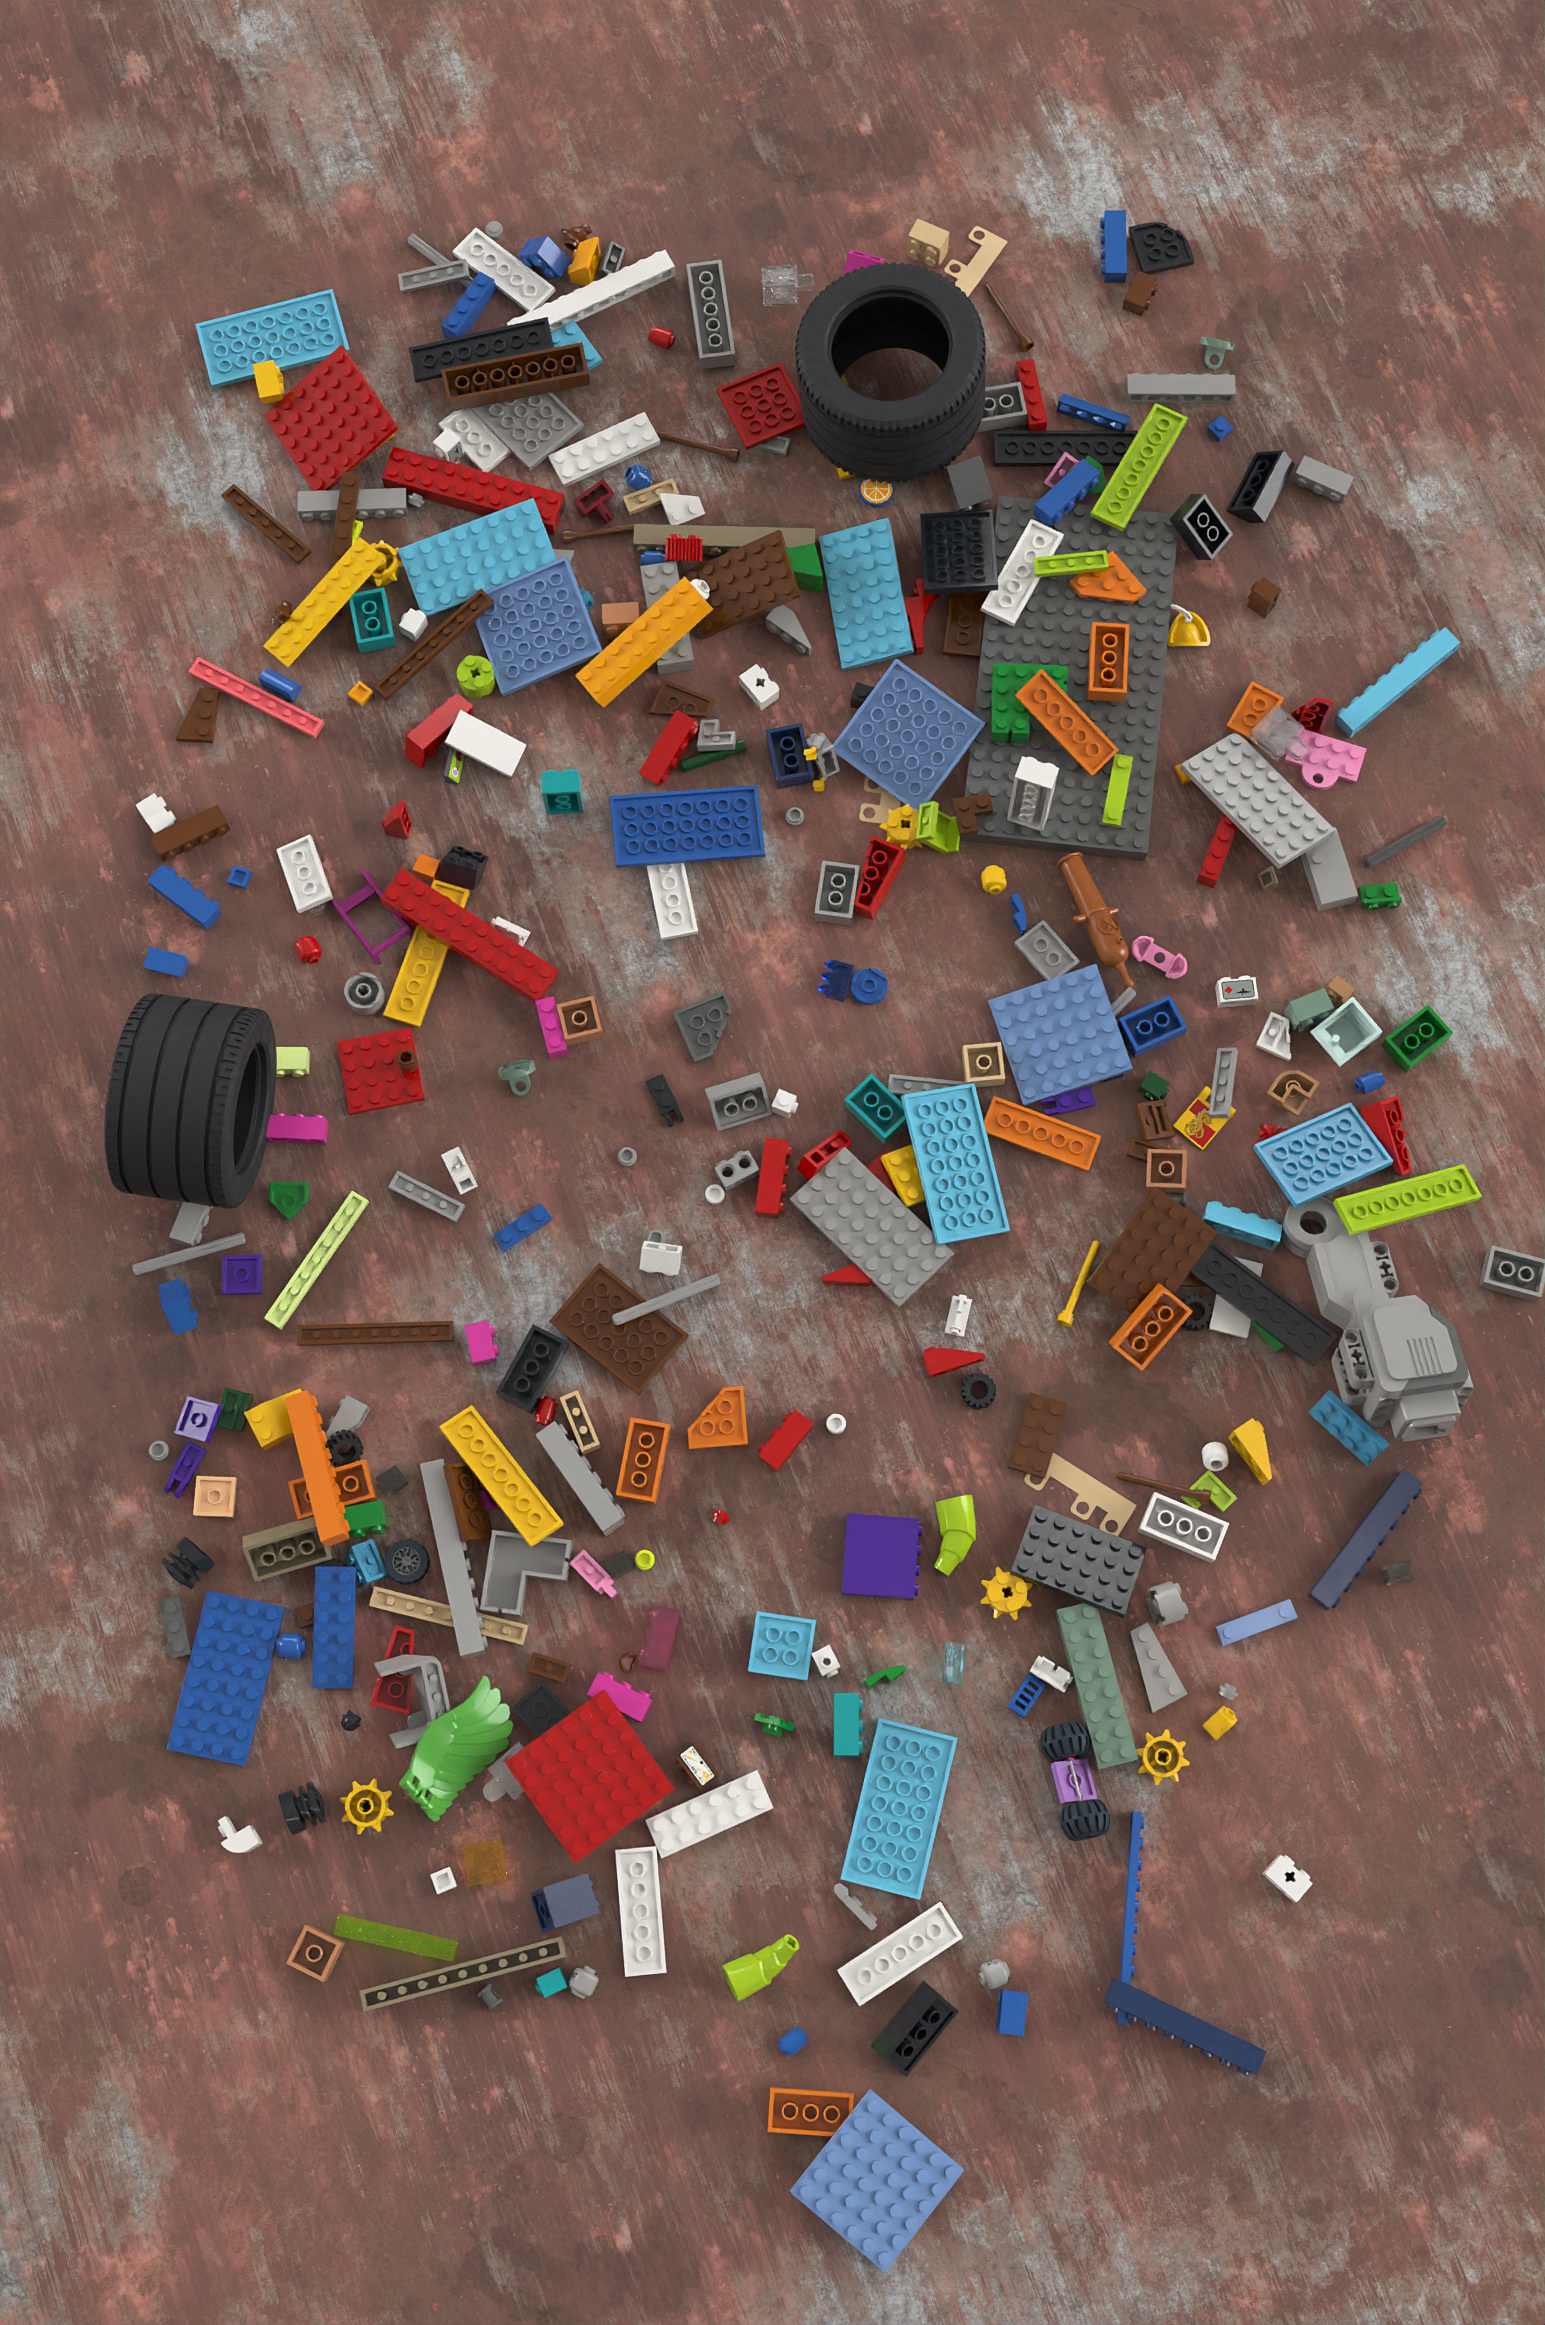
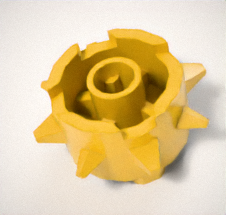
M380 540L379 544L372 543L370 546L382 554L385 559L367 579L376 584L377 587H383L392 581H397L396 577L400 573V568L404 567L402 561L397 558V549L399 547L393 549L384 543L383 540Z
M909 804L894 811L889 809L888 821L880 824V828L887 831L886 841L904 848L905 851L907 848L911 849L915 846L921 848L923 846L922 843L916 839L919 812L909 806Z
M997 1567L996 1576L991 1581L982 1580L981 1582L987 1588L986 1596L980 1602L981 1604L990 1605L994 1610L995 1619L1001 1614H1010L1014 1620H1017V1612L1022 1606H1032L1026 1599L1027 1591L1033 1586L1032 1583H1025L1023 1579L1011 1575L1010 1572H1003ZM1002 1590H1010L1012 1597L1008 1596L1005 1598Z
M1167 1729L1162 1736L1156 1738L1147 1732L1145 1734L1147 1743L1143 1748L1136 1749L1142 1764L1138 1770L1139 1774L1147 1772L1153 1776L1155 1785H1159L1162 1778L1167 1777L1178 1782L1177 1772L1181 1766H1188L1190 1764L1189 1761L1183 1758L1182 1748L1186 1744L1185 1741L1177 1743L1174 1739L1170 1738V1733ZM1159 1752L1166 1755L1164 1758L1165 1763L1158 1760Z
M373 1779L369 1786H360L356 1781L352 1782L353 1791L349 1793L348 1797L340 1798V1801L345 1804V1811L347 1812L341 1819L342 1822L351 1821L356 1824L357 1834H361L365 1827H373L380 1832L381 1822L385 1817L394 1815V1812L389 1809L388 1798L392 1795V1792H382L378 1789L377 1779ZM367 1801H370L371 1809L365 1812L366 1809L363 1808V1804H367Z

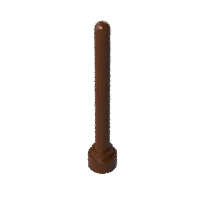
M986 282V289L1019 338L1021 350L1023 352L1031 350L1035 345L1034 341L1023 333L992 283Z
M664 431L657 432L659 438L726 456L730 462L737 463L740 455L739 448L725 449Z
M641 522V523H634V524H648V523H647V522ZM634 524L579 532L569 531V529L562 530L564 545L575 542L576 539L634 531Z
M1124 1472L1117 1473L1119 1480L1194 1498L1201 1505L1208 1506L1211 1490L1195 1491Z

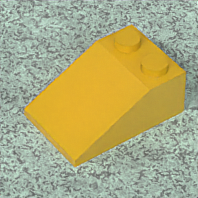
M301 1389L264 1402L244 1413L261 1447L265 1451L294 1436L285 1398L302 1392Z
M1252 1418L1234 1430L1228 1438L1261 1485L1264 1486L1272 1479L1266 1439L1263 1433V1426L1259 1421H1255Z

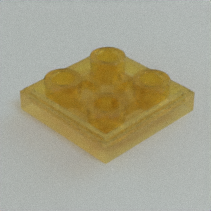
M503 1838L462 1846L468 1887L509 1880Z

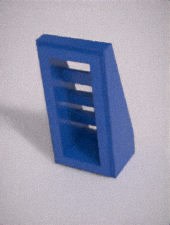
M1029 1673L1007 1708L1024 1718L1046 1685ZM1031 1681L1032 1683L1037 1685L1039 1689L1035 1690L1027 1683ZM1027 1688L1034 1693V1696H1030L1023 1689ZM1022 1694L1027 1699H1029L1030 1702H1025L1023 1699L1019 1697V1695ZM1017 1700L1026 1708L1023 1710L1015 1704V1701Z

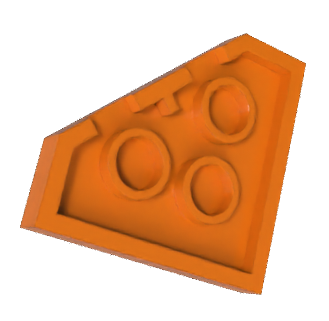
M1113 551L1107 554L1108 570L1080 573L1069 581V585L1080 598L1093 597L1104 601L1114 602V600L1133 604L1147 593L1143 585Z
M743 1386L724 1387L700 1414L699 1418L688 1428L689 1450L748 1445Z

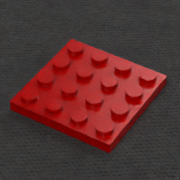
M781 362L716 388V392L746 450L805 426L801 413L800 397Z
M411 1027L337 1042L350 1115L425 1100L419 1065L415 1071L406 1073L400 1069L397 1062V1055L405 1049L413 1051L417 1058Z

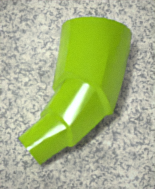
M972 1494L935 1502L943 1541L940 1548L941 1553L934 1567L948 1576L958 1563L963 1561L972 1542L976 1540Z
M787 1934L772 1946H767L755 1954L750 1953L722 1965L726 1981L737 2002L769 1985L771 1980L786 1966L790 1958L799 1949V1943L792 1935Z

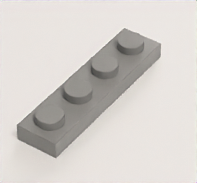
M466 259L398 274L402 294L470 278Z
M1236 1047L1217 1049L1209 1108L1211 1119L1229 1118L1238 1055Z
M890 1074L888 1090L894 1095L903 1096L965 1085L966 1082Z
M399 1171L396 1172L388 1186L390 1190L457 1223L465 1208L464 1204Z

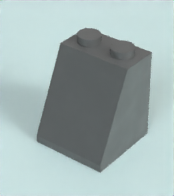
M980 455L939 470L956 510L968 511L973 509L972 505L979 503V506L990 503L989 499L994 498Z

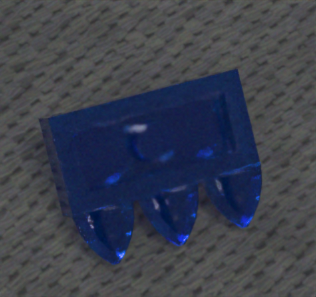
M829 960L824 964L833 972L821 974L823 980L829 984H821L817 988L827 998L844 1002L854 965L837 960Z

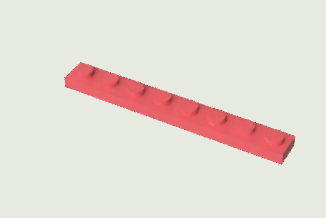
M197 657L188 671L190 675L315 739L325 724L323 720L200 657Z

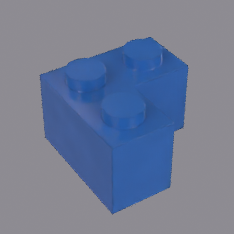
M548 236L529 239L518 255L522 263L527 267H540L544 274L551 279L561 277L571 262Z
M180 1277L159 1285L161 1306L175 1336L197 1328L196 1320L199 1319L196 1309H192L190 1306L192 1300L189 1295L191 1292L188 1284H184Z

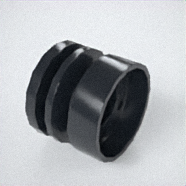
M184 1536L176 1545L181 1554L177 1556L169 1552L168 1555L172 1558L173 1562L171 1563L168 1559L163 1558L161 1563L177 1582L192 1590L195 1585L190 1578L192 1577L199 1582L201 1579L196 1571L200 1570L207 1574L215 1563L195 1543Z
M312 1781L306 1783L307 1792L302 1785L299 1786V1797L295 1795L293 1790L278 1795L283 1816L293 1835L307 1829L306 1820H309L313 1827L317 1826L316 1816L321 1824L327 1822L322 1796Z

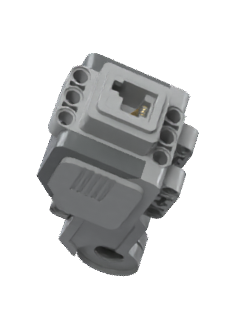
M1319 1197L1297 1208H1294L1291 1204L1282 1223V1240L1291 1252L1300 1257L1307 1258L1306 1262L1321 1316L1341 1327L1344 1332L1340 1339L1339 1347L1336 1348L1331 1359L1342 1401L1351 1406L1359 1405L1362 1419L1371 1428L1391 1425L1396 1440L1413 1441L1448 1435L1461 1415L1460 1408L1466 1404L1474 1390L1455 1326L1416 1295L1393 1298L1399 1287V1282L1388 1246L1379 1241L1370 1242L1367 1231L1350 1236L1336 1207L1331 1201ZM1306 1219L1314 1220L1322 1226L1323 1232L1317 1235L1309 1234L1302 1229L1300 1222ZM1348 1391L1354 1392L1356 1396L1350 1395Z

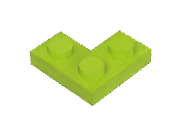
M1210 1470L1189 1488L1195 1491L1211 1490L1210 1501L1222 1513L1237 1499ZM1180 1497L1189 1507L1197 1510L1201 1506L1200 1502L1194 1498Z

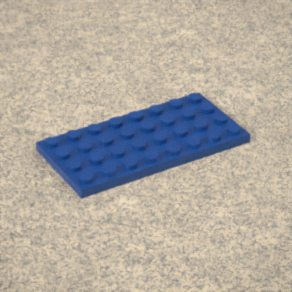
M757 785L610 796L616 868L765 857Z
M207 1591L167 1750L241 1766L247 1765L286 1607Z

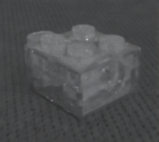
M797 265L761 268L763 306L797 304L798 291H808L815 288L814 275L812 273L797 274Z
M1276 705L1252 729L1249 737L1276 761L1286 752L1295 760H1302L1305 758L1309 748L1299 739L1305 727L1279 705Z
M519 1741L488 1768L489 1772L494 1776L483 1788V1795L488 1801H497L506 1792L515 1800L524 1792L504 1763L508 1760L506 1759L507 1757L511 1758L524 1748Z

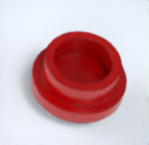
M718 1509V1511L713 1510L712 1520L726 1526L727 1522L731 1520L728 1517L729 1513L724 1510Z

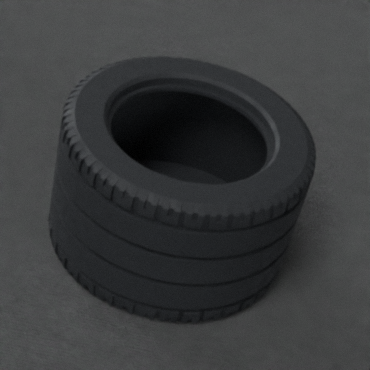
M887 262L883 265H880V263H876L874 266L868 265L866 268L863 266L859 270H852V273H845V276L838 277V280L832 281L831 285L828 284L825 290H821L819 296L817 295L814 301L810 303L802 317L797 332L795 356L801 413L805 428L819 452L831 464L841 468L843 472L847 471L852 476L854 474L859 479L861 477L863 480L870 479L871 482L879 481V483L885 481L889 484L891 482L899 483V481L904 483L907 480L914 481L916 478L923 479V476L927 477L930 476V473H937L939 469L942 470L945 465L948 466L951 464V461L956 460L957 456H960L966 450L978 431L985 406V333L980 316L965 292H961V288L956 287L953 281L950 282L947 277L943 278L942 274H936L933 270L929 271L926 267L920 268V266H912L910 263L905 265L904 263L896 264V262H892V264H888ZM887 348H903L921 353L931 359L942 371L939 378L923 392L907 399L895 401H881L862 396L849 388L841 379L845 371L856 360L870 352Z
M149 993L137 1002L124 1025L115 1051L105 1107V1156L111 1181L117 1190L127 1194L226 1209L237 1208L242 1204L256 1180L268 1140L266 1133L270 1115L273 1114L277 1075L276 1040L271 1019L265 1010Z

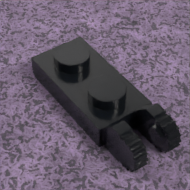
M663 1074L646 1081V1086L668 1126H674L669 1116V1113L675 1111L680 1123L683 1122L684 1118L679 1110V1105Z

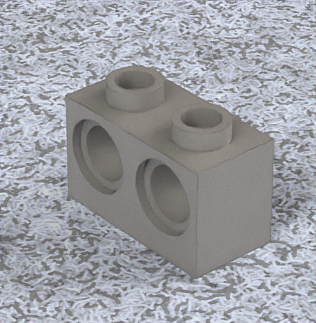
M743 1150L733 1155L734 1158L728 1161L725 1159L716 1164L715 1174L726 1192L760 1174L759 1168L749 1150L745 1152ZM743 1161L750 1164L748 1168H741L739 1165ZM726 1170L733 1172L731 1177H724L722 1174Z

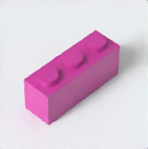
M554 996L535 1001L550 1060L569 1056Z
M274 1113V1115H270L266 1138L269 1142L326 1145L328 1121L322 1115L305 1117L303 1114L286 1116L284 1113Z
M597 1673L587 1695L592 1698L604 1689L621 1713L642 1723L653 1702L649 1698L650 1694L642 1690L636 1692L631 1689L632 1685L621 1681V1683L614 1681V1676L609 1673Z

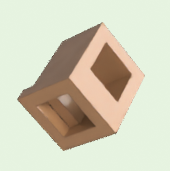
M1338 975L1333 980L1330 978L1323 987L1332 1001L1339 1002L1338 1007H1341L1355 990L1353 986Z

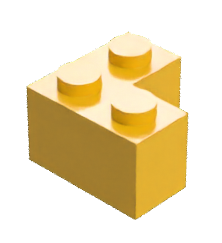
M274 360L252 364L262 405L281 401L285 389L280 367L275 365Z

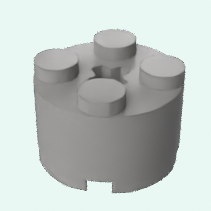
M362 972L351 977L346 982L344 988L345 997L354 1012L360 1015H375L382 1008L385 1002V992L376 976Z
M1169 1581L1146 1589V1593H1149L1150 1598H1146L1153 1620L1158 1619L1160 1623L1157 1625L1159 1627L1183 1620L1185 1614H1188L1187 1605L1185 1602H1182L1180 1596L1181 1588L1178 1583L1173 1584V1582Z

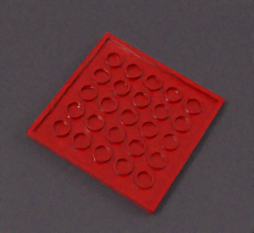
M342 345L334 350L290 390L281 401H278L263 415L313 491L331 490L341 481L342 472H351L399 429Z
M604 1689L504 1762L575 1864L675 1790Z

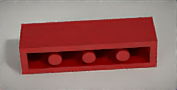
M1034 359L1016 361L1014 373L1016 382H1021L1027 410L1026 428L1027 430H1046L1047 418Z
M1224 813L1196 881L1211 888H1214L1238 828Z
M765 1137L755 1216L778 1219V1214L783 1212L784 1202H780L781 1195H785L786 1183H783L784 1176L788 1177L789 1165H786V1159L790 1158L792 1147L788 1146V1140Z

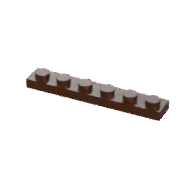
M235 484L230 486L221 495L227 504L298 565L311 554V550Z

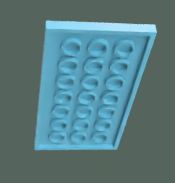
M333 289L195 324L213 389L255 378L252 364L274 360L275 365L280 367V371L325 360L340 345L344 346L347 352L350 353Z
M534 498L397 549L419 608L426 615V618L464 604L480 589L485 592L557 560Z
M889 518L820 536L819 541L843 671L914 653Z
M971 1083L901 1096L936 1245L1009 1232L1008 1219L975 1084Z
M879 1718L841 1880L920 1900L958 1738Z

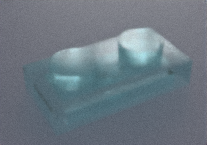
M945 1642L943 1683L962 1685L965 1644Z

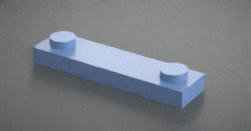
M1288 1599L1217 1626L1215 1629L1222 1646H1225L1298 1617L1291 1600Z

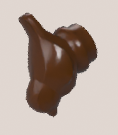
M583 224L580 227H572L567 230L562 228L561 232L567 236L564 245L573 251L578 249L579 243L585 241L587 236L592 233L590 226Z
M284 601L274 610V616L271 617L270 623L280 628L290 619L292 604Z

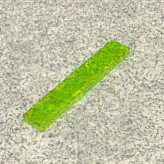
M338 1914L333 1934L454 1962L459 1943L457 1940Z

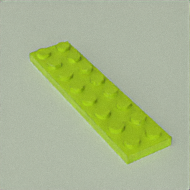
M1157 403L1154 404L1093 508L1090 517L1122 532L1124 531L1185 426L1188 417Z
M1462 1164L1337 1198L1333 1204L1351 1236L1478 1201L1482 1195L1467 1168Z

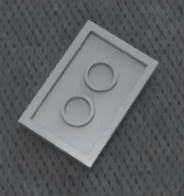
M1044 920L1014 943L1046 981L1067 974L1080 963L1079 959Z

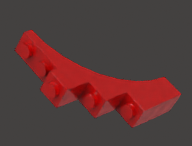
M924 578L915 579V586L912 587L914 597L904 599L912 645L916 656L922 655L924 650L922 629L926 615L932 604L941 595H924Z

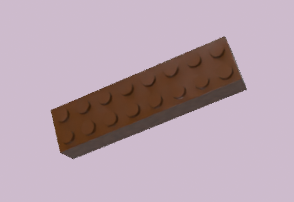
M582 342L441 369L450 412L590 385L589 371Z

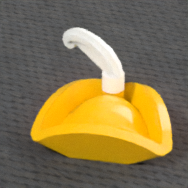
M1172 604L1170 607L1176 609L1180 614L1175 618L1169 630L1168 646L1209 645L1210 635L1204 621L1194 612L1186 611L1180 606Z

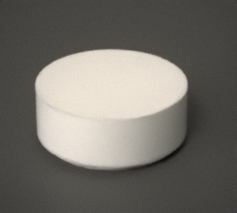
M710 1185L705 1192L706 1200L710 1204L717 1205L724 1200V1190L719 1185Z
M840 1414L830 1415L826 1421L827 1430L832 1434L842 1433L846 1427L844 1417Z

